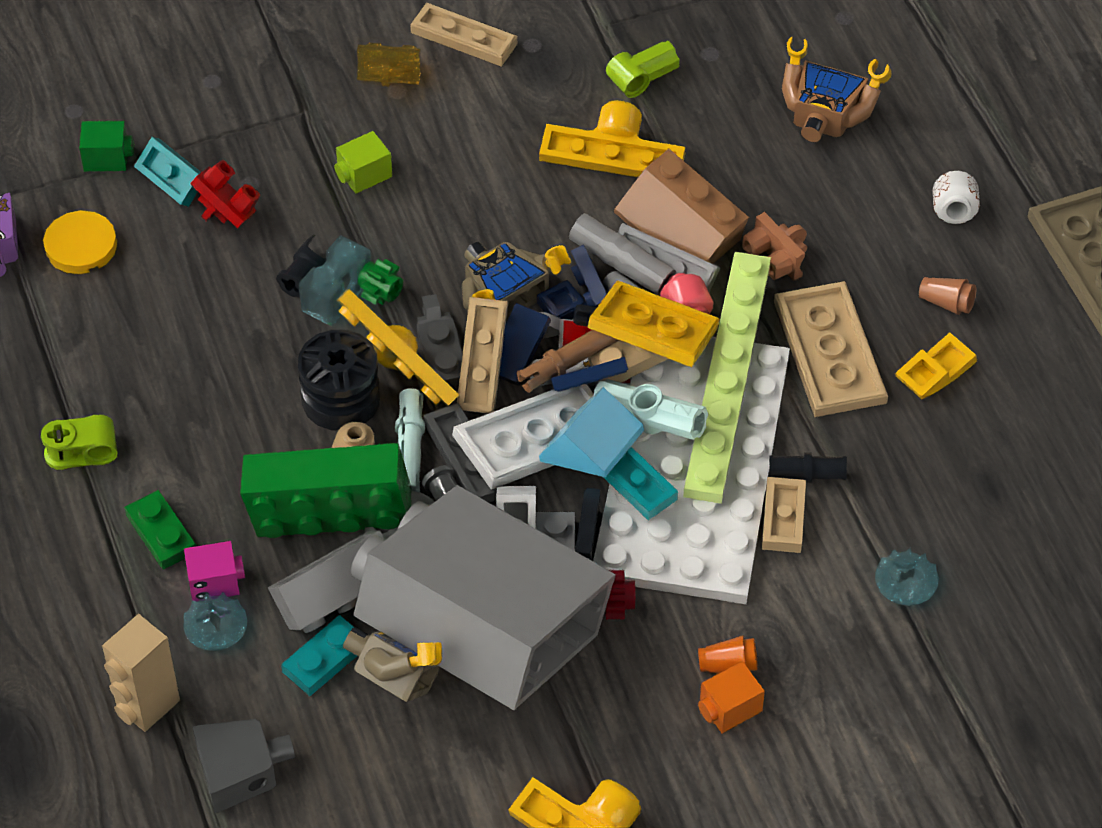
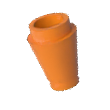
M743 635L706 646L705 648H698L701 672L721 673L743 661L749 671L758 670L754 638L745 639Z

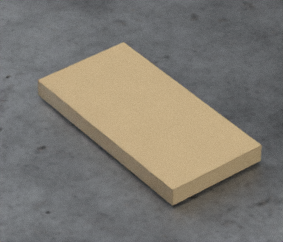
M845 281L774 295V304L814 417L887 404L888 394Z

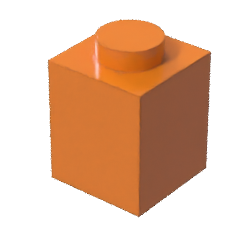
M743 661L701 683L700 701L698 702L699 710L708 723L713 722L719 731L724 733L763 711L765 690Z

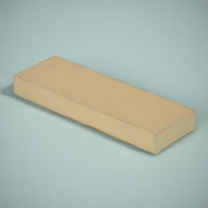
M427 2L411 23V33L501 67L517 45L516 35Z
M469 298L458 388L459 396L457 397V403H459L464 411L488 414L495 411L508 308L507 301Z

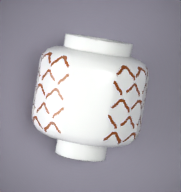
M949 171L935 181L932 189L934 211L940 219L951 224H961L971 220L977 214L980 207L979 187L973 176L967 172Z

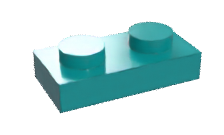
M151 137L134 167L180 205L189 207L198 192L190 183L201 172L161 139Z
M632 447L628 449L609 474L603 477L648 521L678 500V490Z
M340 615L337 616L281 664L282 673L306 694L311 696L357 657V655L343 648L347 635L354 627Z

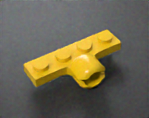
M614 100L602 106L598 124L594 130L546 124L539 152V160L639 177L647 166L668 149L684 161L685 147L639 138L638 135L642 122L640 110L629 102Z
M347 289L337 299L342 305L338 312L354 327L360 322L370 332L365 338L372 343L377 353V362L380 365L389 369H398L408 379L415 375L424 384L420 391L435 405L442 401L445 405L449 406L459 396L417 354V339L412 331L400 325L387 326L350 289Z
M532 777L508 811L512 817L528 828H630L641 813V806L638 798L630 790L610 779L601 781L585 803L576 805Z

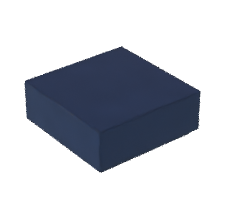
M568 279L537 294V304L544 312L560 319L572 320L576 305H587L586 301Z

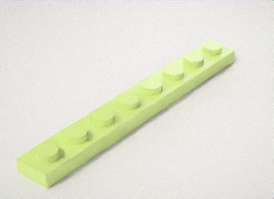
M740 252L734 253L702 406L706 407L708 412L706 429L700 438L696 437L694 439L684 486L683 497L722 504L771 257Z

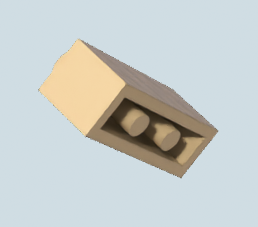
M138 613L105 642L102 647L106 660L104 667L111 681L109 688L115 698V712L126 724L131 725L134 723L146 732L180 701L168 637Z

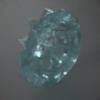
M909 548L906 552L899 553L894 549L888 557H881L876 569L875 581L879 591L888 600L900 605L910 606L921 604L930 599L937 589L939 577L936 564H931L927 560L926 553L918 555ZM909 570H915L914 579L909 577L899 584L901 572L906 573Z
M224 592L220 596H210L206 593L202 600L198 602L192 600L190 609L184 613L183 626L185 635L192 644L204 650L217 651L231 647L242 638L246 631V610L243 609L237 598H228ZM211 612L216 613L221 618L219 631L209 621Z

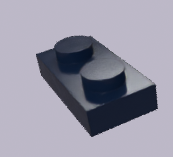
M583 244L571 250L576 265L572 266L571 270L579 286L581 287L586 284L589 290L583 294L587 305L598 307L607 295V291Z

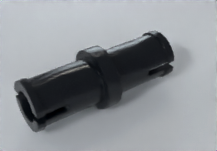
M804 452V456L770 455L769 477L804 479L806 483H812V479L846 480L847 456H812V452Z

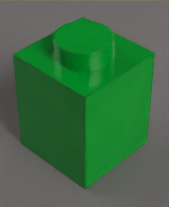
M82 121L79 150L84 172L126 171L127 156H133L134 141L133 135H127L125 121Z

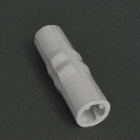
M586 213L577 219L570 231L569 239L579 246L584 244L587 251L656 295L660 296V292L664 285L667 284V280L676 274L675 269Z

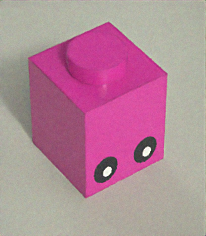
M231 541L184 548L192 602L240 595L237 579L245 578L242 556H233Z

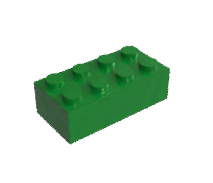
M399 443L243 455L240 494L256 536L278 538L282 535H317L322 532L336 531L350 533L363 530L365 527L385 530L395 529L399 527L401 520L411 507L412 487Z

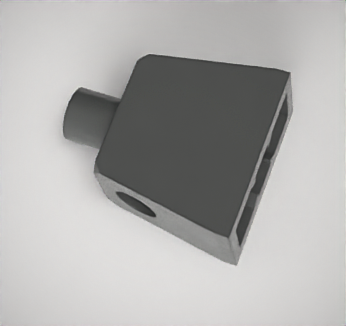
M257 719L193 727L196 747L214 813L221 812L273 789L276 786L273 764L295 758L290 735L266 740L261 722Z

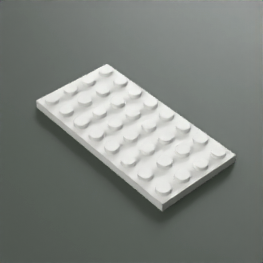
M716 337L711 338L693 367L667 359L632 377L631 386L638 387L643 384H653L659 387L663 395L702 406ZM754 343L722 504L683 497L694 440L665 431L656 434L642 432L631 447L678 490V500L648 521L609 484L593 562L607 570H624L625 580H635V587L747 604L766 493L767 477L769 475V456L773 452L790 348Z

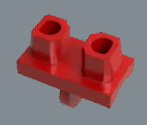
M221 160L213 167L209 166L190 184L201 194L198 200L207 208L201 215L206 222L215 215L223 224L229 220L238 229L257 211L254 206L260 197V193L248 184H244L236 191L228 183L235 174L234 169L225 160Z

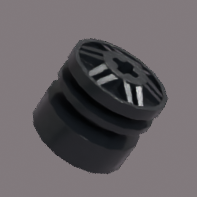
M329 330L316 334L301 349L298 355V373L301 384L302 406L307 417L317 426L331 431H338L347 423L361 422L365 424L376 413L380 404L377 353L372 343L364 336L350 330Z

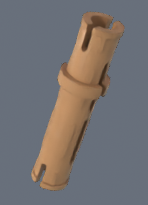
M591 330L556 351L550 349L543 354L541 360L517 371L518 380L522 382L530 376H534V378L522 385L524 390L530 393L533 389L551 378L566 374L567 369L619 340Z

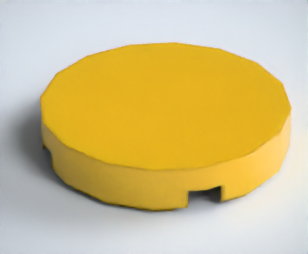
M80 210L70 212L55 219L46 229L43 239L46 255L50 263L55 268L72 274L89 273L91 268L98 266L100 269L107 265L115 255L117 247L114 226L106 217L91 211Z

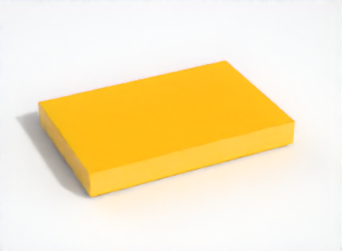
M618 280L590 316L588 328L693 367L717 331L720 319Z

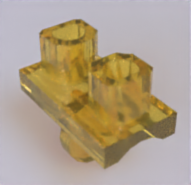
M381 43L358 44L357 80L378 81L382 83L383 87H390L391 82L419 84V48L412 45L390 47L382 46Z

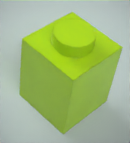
M374 131L336 147L337 163L334 165L335 172L342 183L347 182L355 194L392 177L391 153Z

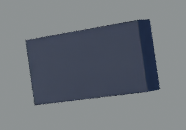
M518 303L515 304L505 325L499 378L515 385H520L521 382L518 380L517 371L530 365L551 322L549 316Z
M625 357L553 377L551 380L554 391L560 392L626 373L629 369Z

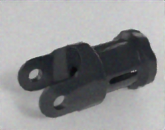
M315 235L309 237L293 256V263L287 270L280 271L276 277L280 288L292 297H302L307 291L306 285L313 277H318L335 254L334 249L327 258H322L311 250L308 246Z

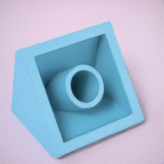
M603 387L576 411L541 452L539 459L540 462L606 477L642 434L644 427L630 411Z

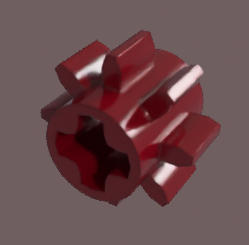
M609 570L616 575L605 609L606 620L625 619V610H635V580H625L624 570Z

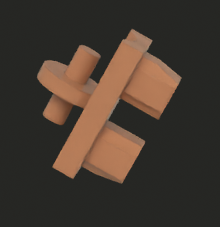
M763 212L756 216L755 228L743 236V249L748 254L759 255L765 251L769 255L767 257H771L768 275L773 280L788 275L795 281L803 276L800 265L805 258L807 246L803 243L807 232L801 225H794L790 228L785 224L778 226Z

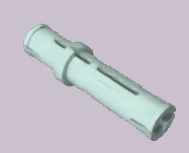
M405 389L399 394L400 412L399 418L395 422V432L398 434V443L412 491L420 493L421 438L425 433V421L422 419L424 395L417 389Z

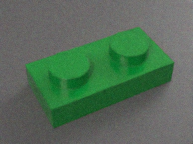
M159 490L124 507L127 518L162 570L184 560V548L196 547L195 542Z

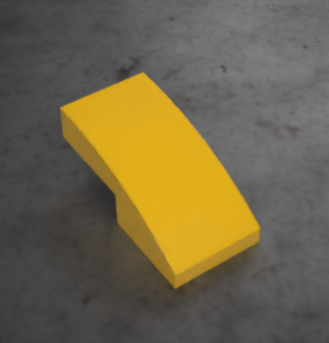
M949 332L927 353L923 349L920 350L895 375L918 397L924 399L957 379L977 362V357L974 352Z

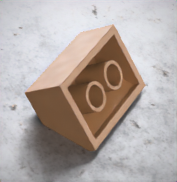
M670 149L666 150L643 170L614 210V213L630 227L711 264H714L740 241L749 218Z

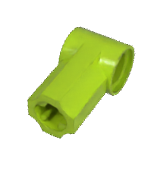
M669 41L661 42L633 56L628 52L617 54L609 61L606 67V74L628 98H634L647 89L650 81L679 68L680 59L676 54L675 47Z

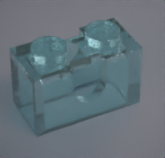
M342 235L326 251L327 261L324 265L317 268L312 267L299 283L302 312L330 326H333L341 316L338 310L342 305L337 299L346 291L344 281H342L343 277L347 273L350 274L351 281L347 289H350L358 296L363 290L357 283L358 276L362 268L372 261L370 249Z

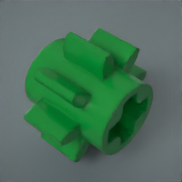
M377 259L376 263L368 262L358 276L357 283L364 289L361 297L374 305L377 303L383 305L385 301L393 302L403 287V279L397 275L400 267L387 259L384 261Z

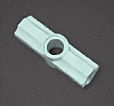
M606 379L605 381L600 380L594 389V395L603 387L643 424V432L646 434H656L665 431L694 440L696 437L700 438L706 429L708 417L706 407L663 395L659 387L653 384H643L634 387Z

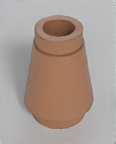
M924 277L919 288V298L925 299L957 315H960L961 312L970 313L976 298V285L970 284L968 279Z

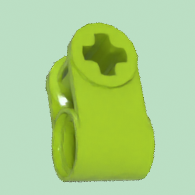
M92 415L85 418L54 420L46 424L41 431V440L43 445L46 446L44 449V459L51 468L56 470L88 465H105L117 458L114 422L108 416ZM57 430H60L61 439H57ZM59 451H63L62 460L59 457Z

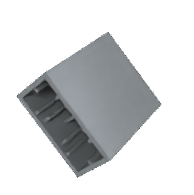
M456 485L430 506L422 501L412 505L401 520L398 530L386 540L378 535H373L361 546L351 568L352 577L361 581L353 616L416 653L417 643L441 642L442 661L438 665L439 667L510 709L515 710L598 635L616 574Z

